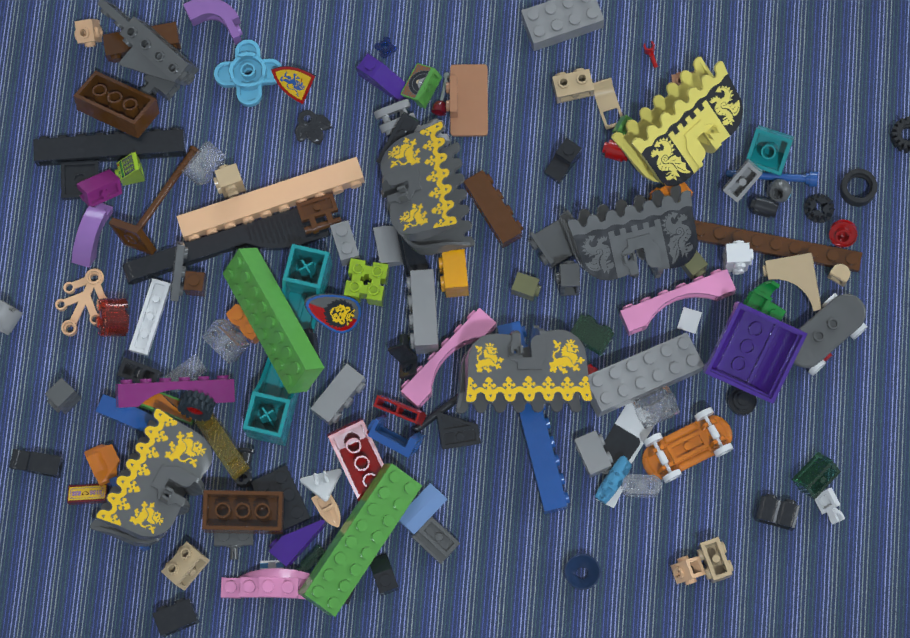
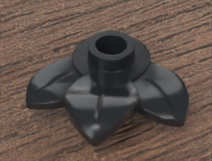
M304 110L298 116L299 124L295 129V136L299 142L308 138L312 143L320 145L323 140V130L331 129L332 125L324 115H315L310 110ZM305 116H309L311 118V121L309 123H306L304 121Z

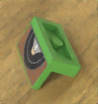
M417 63L401 95L414 100L419 107L426 109L442 76L435 68Z

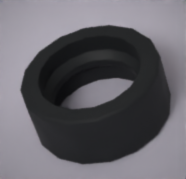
M859 168L851 170L845 174L841 181V197L851 206H865L874 198L878 184L871 172ZM858 177L866 180L870 186L868 195L863 198L852 196L847 189L851 179Z

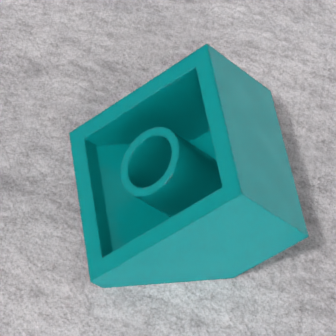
M758 125L746 160L749 159L761 170L781 176L795 137Z

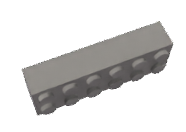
M684 333L589 374L592 401L590 403L597 417H600L700 373L704 364L688 333Z

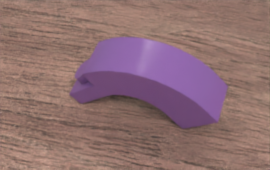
M191 0L183 4L193 26L208 20L219 21L226 26L235 45L242 41L240 36L243 33L239 27V24H241L239 16L224 1Z
M104 203L94 207L88 206L76 234L71 263L90 268L97 256V246L101 231L113 213L112 206L105 205Z

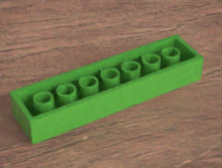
M258 248L238 249L222 274L288 394L307 392L324 369V366Z
M384 463L298 591V594L327 615L336 617L422 485L394 464Z

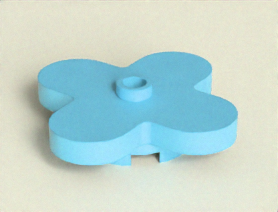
M243 40L235 48V59L218 64L214 70V77L217 84L221 87H236L239 102L243 106L253 107L260 103L262 87L264 85L277 84L271 69L282 65L275 59H261L259 45L253 40Z

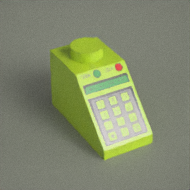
M136 152L117 162L118 169L115 170V175L120 178L123 186L145 181L142 163Z

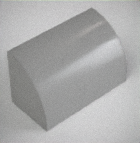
M393 226L374 227L380 263L388 264L389 267L403 265L397 230Z

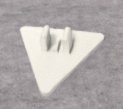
M335 469L327 472L323 471V473L319 474L314 473L311 476L301 478L300 483L326 502L329 500L342 470Z

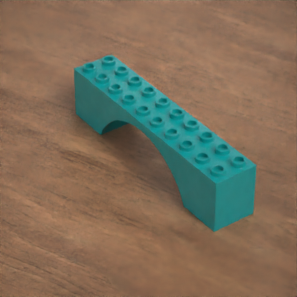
M292 244L282 280V293L302 328L310 327L313 329V333H315L318 322L307 312L304 302L311 296L326 293L333 267L330 252ZM269 357L267 358L261 378L252 392L243 430L248 438L285 446L299 393L288 394Z

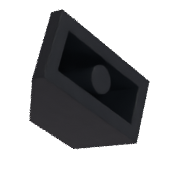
M387 553L375 556L370 567L380 595L384 596L398 591L399 587Z

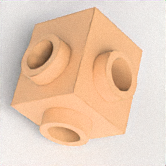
M86 19L75 21L76 30L74 35L78 44H84L85 47H94L96 43L102 42L103 30L99 20Z
M687 555L678 558V563L671 565L677 584L685 582V585L697 582L696 578L706 575L700 556L689 559Z

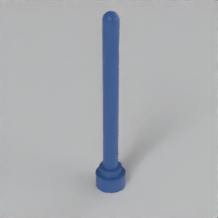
M738 170L726 171V176L731 178ZM810 171L806 175L782 173L781 176L763 172L758 179H784L790 182H805L809 187H817L818 172Z

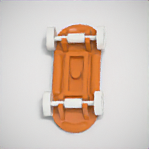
M709 407L694 416L697 421L665 437H662L661 433L650 436L643 441L647 447L642 457L644 470L651 477L659 480L663 479L665 483H668L680 477L682 471L714 455L720 457L734 449L731 444L732 430L730 425L723 418L712 415L714 411L712 407Z

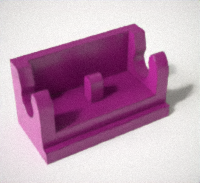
M110 169L77 183V188L82 192L80 198L91 207L122 194L120 178Z

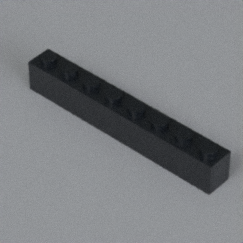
M174 127L164 131L152 129L149 132H143L139 138L122 131H116L113 134L100 132L90 136L77 134L75 137L59 135L57 138L42 136L39 139H33L34 162L37 166L61 165V162L99 160V162L120 161L133 152H136L139 160L185 157L186 134L183 129Z

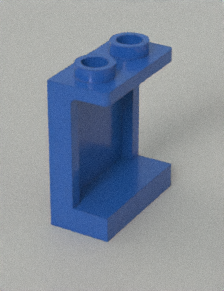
M385 414L370 422L368 437L407 458L417 453L425 435L418 432L407 439L384 427L388 417Z

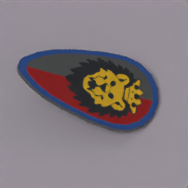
M318 294L307 298L304 302V306L311 317L336 333L351 331L360 320L361 307L358 301L349 296Z

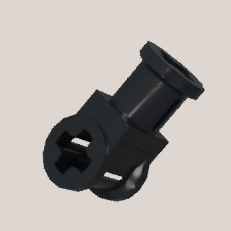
M238 448L239 459L236 464V470L233 473V480L240 488H247L251 485L252 481L251 462L255 450ZM242 474H245L247 479H243V482H241L238 477H242Z

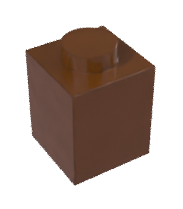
M186 271L183 288L185 294L205 297L206 274L203 272Z

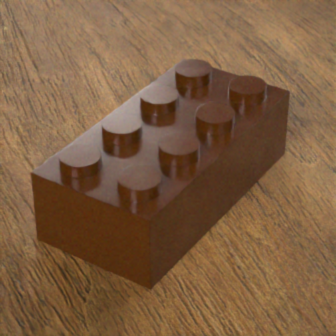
M95 71L73 95L78 111L136 138L141 136L160 113L156 98L98 71Z
M204 490L202 530L204 533L283 534L284 494L281 491Z

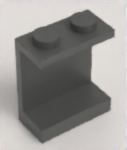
M569 210L563 212V213H568L569 215H571L572 219H574V217H573L572 214L569 212ZM560 219L536 234L534 232L530 233L529 244L534 251L538 250L540 253L539 258L544 266L548 265L552 269L573 255Z

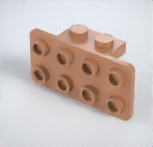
M451 65L450 82H446V94H450V100H446V111H450L451 136H487V65Z

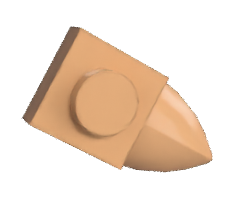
M317 495L312 497L311 499L322 518L330 525L338 528L340 526V511L332 495L326 502Z

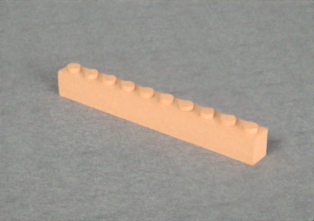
M354 157L176 217L185 242H190L206 235L218 233V231L234 228L242 223H252L254 219L260 217H270L272 213L278 211L280 213L290 210V207L296 206V203L329 193L337 195L348 188H358L365 181L358 159Z

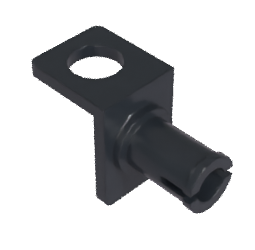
M407 334L399 335L398 344L388 348V352L400 363V379L417 373L418 356L409 348L410 337ZM408 365H412L411 370L405 373V368Z

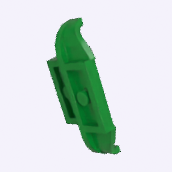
M773 280L766 281L755 287L752 291H749L743 304L780 321L786 312L771 302L773 299L771 297L772 293L780 286V284Z

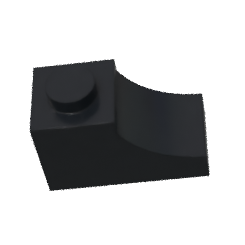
M566 138L555 152L544 174L560 184L580 158L582 148Z

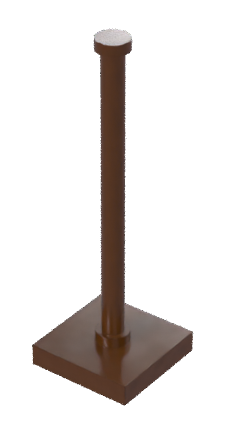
M191 145L188 148L189 152L136 225L116 218L110 220L109 225L125 246L153 255L157 250L142 229L194 156L200 153L195 146Z

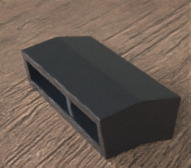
M397 233L406 279L410 277L411 270L428 269L426 256L414 251L403 237Z

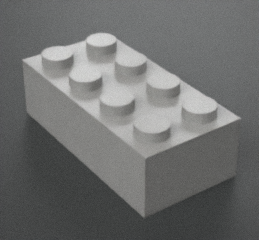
M550 0L521 10V19L533 51L604 28V18L597 0Z
M433 269L411 270L410 277H407L408 293L412 294L408 295L409 311L413 312V314H409L410 329L414 330V333H410L411 347L415 349L416 354H430L434 351L437 353L439 351L434 271Z

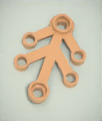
M96 268L90 269L86 272L84 278L64 284L63 289L67 294H73L77 288L86 286L83 292L66 299H58L55 302V307L59 311H65L68 306L78 303L70 320L64 321L61 326V330L66 336L71 337L77 333V323L85 306L88 309L89 320L92 325L98 326L101 324L102 318L97 313L91 298V293L95 289L99 298L98 305L102 309H106L110 305V301L105 296L101 286L104 281V275L101 270ZM93 276H98L96 281H92ZM69 285L73 286L71 291L66 290ZM102 300H107L105 305H101ZM64 302V307L59 308V303ZM94 317H99L97 322L92 321ZM72 326L74 328L72 332H67L68 327Z

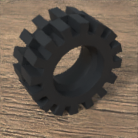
M910 116L897 121L890 135L892 137L891 143L894 142L893 146L895 148L899 147L898 151L900 152L905 150L904 153L910 151V141L904 140L901 133L904 129H910Z

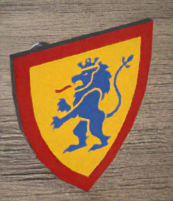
M280 66L271 69L279 87L288 96L304 104L316 75L294 66Z

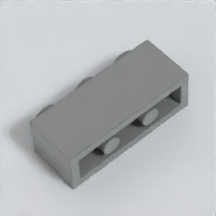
M346 364L310 408L312 413L329 426L332 423H337L342 416L341 412L343 409L349 408L354 401L353 397L355 394H360L365 388V377Z

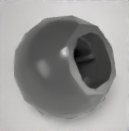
M784 179L774 180L768 187V196L770 199L775 200L776 203L787 201L792 193L791 185Z

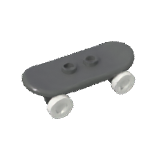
M836 293L833 294L822 304V309L799 328L808 334L794 361L796 366L810 368L808 372L812 376L815 375L826 364L823 360L849 336L854 340L868 327L864 323L866 308L857 296L851 294L838 296Z

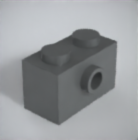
M565 261L564 264H560V272L556 273V284H560V296L580 295L579 263Z
M62 377L45 393L49 398L47 402L57 413L62 411L65 415L82 399Z

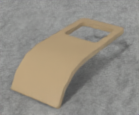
M612 78L593 83L594 96L606 130L614 128L617 123L607 125L603 112L617 108L620 117L623 116L614 91Z

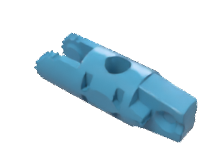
M625 456L619 457L595 495L596 499L604 504H607L614 496L632 468L631 463Z

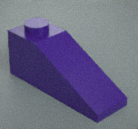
M367 53L357 66L358 76L397 102L409 99L401 95L406 82L382 62Z
M320 520L281 536L279 540L276 538L269 546L271 548L269 553L288 569L327 525L326 522Z

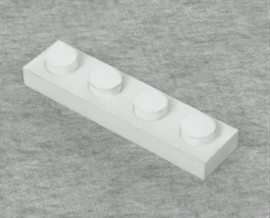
M152 278L129 351L149 356L171 289V283Z

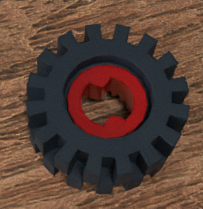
M189 390L182 393L177 408L182 415H186V418L191 417L194 421L197 419L200 422L202 420L205 422L210 420L216 403L213 398H210L209 395L205 396L203 392L200 394L198 391L193 392Z

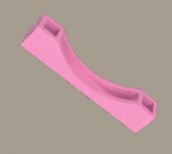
M717 269L711 272L710 276L695 278L690 284L682 283L677 285L676 289L672 291L664 290L659 292L657 297H646L640 300L639 304L624 306L620 311V318L628 336L645 330L659 311L675 301L686 298H706L719 301L734 295L736 288L728 270L722 271Z
M481 308L477 311L473 310L467 316L468 320L465 324L458 325L454 330L455 334L450 339L446 338L440 345L442 348L437 353L434 351L427 360L429 362L424 367L421 365L411 381L408 379L401 386L402 396L418 410L432 396L434 379L443 362L456 350L476 342L482 336L491 334L497 328V323Z

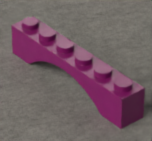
M219 375L214 380H210L209 376H198V380L190 381V377H178L179 381H171V378H159V382H152V379H140V383H132V379L120 380V384H115L116 407H139L150 397L175 389L198 391L200 394L203 392L205 396L209 395L210 398H213L215 403L235 402L234 379H229V375Z

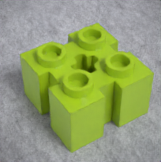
M351 258L348 270L351 281L346 280L344 295L352 297L358 303L361 302L362 298L367 299V303L370 305L383 307L385 288L382 284L387 285L390 271L389 265L373 262V266H367L365 260ZM365 280H370L371 283L368 282V285H364Z

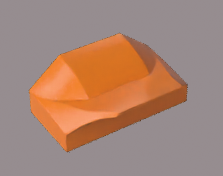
M100 444L84 452L100 486L109 483V479L117 476L120 460L112 444Z

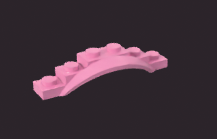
M271 568L248 572L238 578L222 577L220 597L306 600L298 594V591L310 574L292 569Z

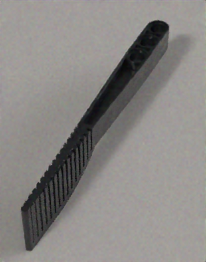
M296 207L276 215H271L270 217L268 216L267 218H262L261 220L253 221L252 223H247L246 225L243 224L184 243L185 247L188 248L187 259H183V266L187 267L245 246L261 250L291 249L292 244L303 246L331 235L328 228L320 230L317 234L310 233L306 235L304 227L310 226V222H301ZM320 217L315 219L316 223L325 221V218ZM175 247L123 264L122 267L127 283L133 285L172 272Z

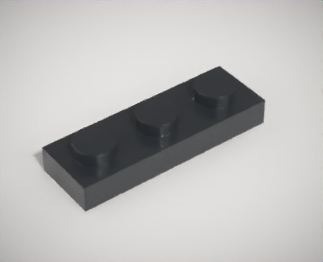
M403 112L376 162L381 164L382 157L388 148L400 138L414 133L420 121Z

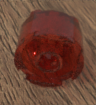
M126 298L97 299L99 316L95 318L96 328H99V336H126L129 329V314L125 310V308H128Z

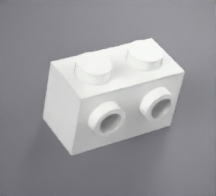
M741 240L734 241L732 244H726L723 251L724 270L727 269L728 272H733L736 275L743 274L744 271L748 270L749 265L752 264L753 249H750L749 243H744Z

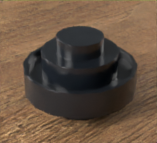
M739 388L734 389L728 397L730 410L740 416L749 415L757 404L756 396Z

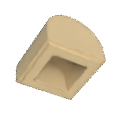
M837 264L830 271L828 279L844 287L850 277V270L846 265Z

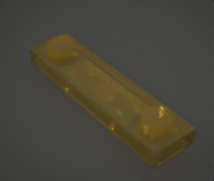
M213 413L209 421L195 422L234 480L250 469Z

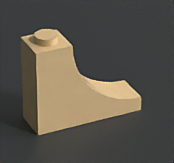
M812 253L765 261L766 265H763L764 277L768 276V280H785L795 284L807 295L813 311L822 309Z

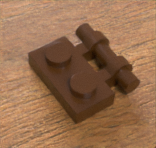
M333 193L296 203L301 222H310V226L304 227L306 235L310 233L317 234L320 230L326 228L331 229L330 225L342 222L340 217H332L333 213L338 212ZM326 216L327 221L316 223L315 219Z

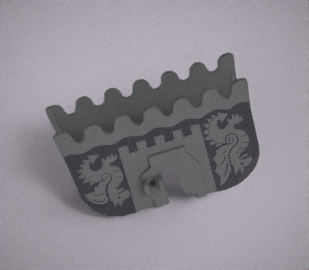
M680 185L671 187L669 196H664L660 190H655L652 193V199L647 201L644 196L636 195L633 205H627L626 201L619 199L615 203L614 210H609L607 205L600 204L597 207L596 215L590 214L587 209H581L577 220L572 219L568 213H563L559 216L567 234L574 259L581 268L599 280L609 281L626 275H630L634 279L638 278L637 257L646 261L655 279L660 278L664 269L677 268L687 264L695 255L698 246L691 191L686 190L681 193Z

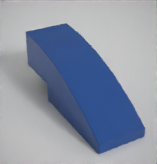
M105 394L102 395L96 409L98 415L114 420L141 433H144L149 420H153L158 424L153 415L136 407L117 408L116 399Z

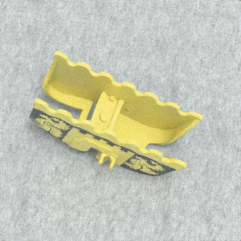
M697 57L693 61V73L687 70L681 71L680 85L672 82L668 83L666 86L667 97L664 98L662 95L654 96L653 110L647 107L641 108L639 112L640 122L637 123L635 120L630 119L626 123L627 133L625 135L621 132H616L612 135V140L621 148L643 177L650 181L660 182L666 186L682 184L703 166L702 161L705 158L706 152L714 153L722 145L721 143L737 130L743 115L742 100L728 75L723 61H718L715 64V76H713L702 57Z

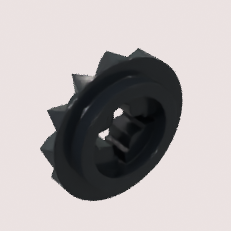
M821 193L811 195L804 204L805 215L812 222H827L834 214L833 200L828 195ZM816 202L819 205H825L822 209L823 213L820 210L813 211L817 206Z

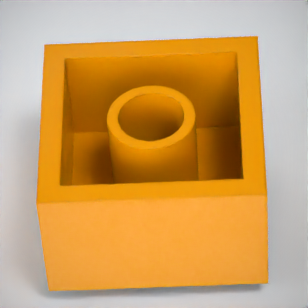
M465 249L443 252L442 257H438L440 274H444V276H440L442 292H446V298L469 296Z

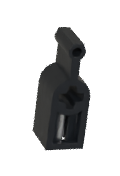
M13 449L9 468L60 478L64 459L61 456Z

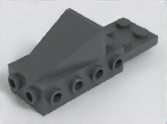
M100 0L97 3L102 8L100 12L106 17L113 19V23L122 30L119 33L124 37L122 41L131 47L119 62L121 66L183 86L193 82L195 79L194 75L199 71V68L150 25L134 16L130 19L116 5L109 1Z

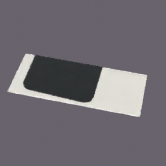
M633 402L624 407L606 437L605 445H603L605 452L609 451L612 456V467L621 456H625L632 464L644 444L643 441L647 439L659 417ZM610 470L603 472V474H608Z

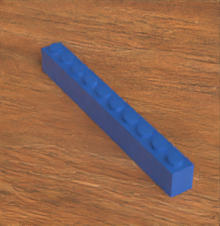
M520 321L497 326L498 334L509 335L513 330L519 331L521 333V345H523V348L528 347L524 340V337H527L525 326H521ZM527 403L525 404V409L518 414L544 515L567 509V504L570 503L568 492L563 491L562 485L565 484L563 473L558 471L557 466H560L558 454L554 455L553 447H556L554 437L549 436L548 429L551 428L549 418L544 417L543 410L539 413L534 412L532 406Z

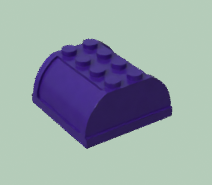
M735 301L734 309L708 362L703 367V372L774 404L808 333L739 301Z

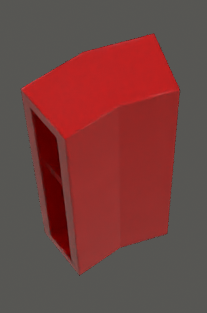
M377 395L373 405L378 409L422 426L426 417L425 412L383 395ZM384 401L396 405V411L384 407ZM404 409L416 413V419L402 414Z

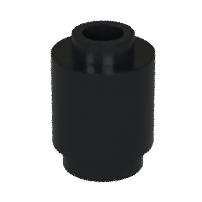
M757 195L756 199L752 198L750 209L753 210L752 214L766 218H775L779 203H776L773 199Z

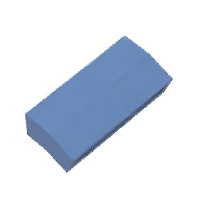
M430 483L409 505L399 522L414 535L448 499Z

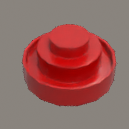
M845 219L834 222L829 230L831 242L842 248L853 245L858 236L855 224Z

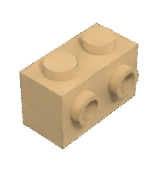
M579 68L567 74L566 72H560L552 77L557 104L594 96V87L589 69Z
M236 163L222 165L218 167V170L214 171L216 175L213 178L219 194L223 193L225 199H230L246 192Z
M719 537L700 543L697 555L700 556L701 561H704L706 566L704 568L706 579H710L711 583L730 578L734 569L731 561L726 558L725 553L727 550L724 542H720Z
M186 541L178 549L175 556L166 563L165 568L161 572L176 586L185 591L210 560L196 547Z

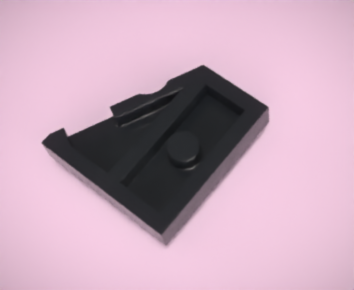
M437 412L442 450L481 444L478 424Z

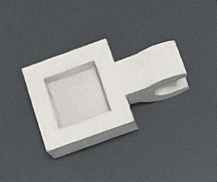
M832 487L813 497L821 513H827L832 524L845 519L843 513L836 508L840 506V503Z

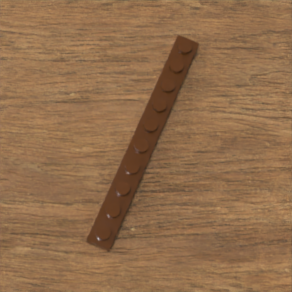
M694 220L698 242L725 247L726 244H732L734 241L741 240L744 243H749L750 249H753L755 253L780 258L812 253L813 261L816 265L833 268L837 264H843L852 272H859L862 252Z

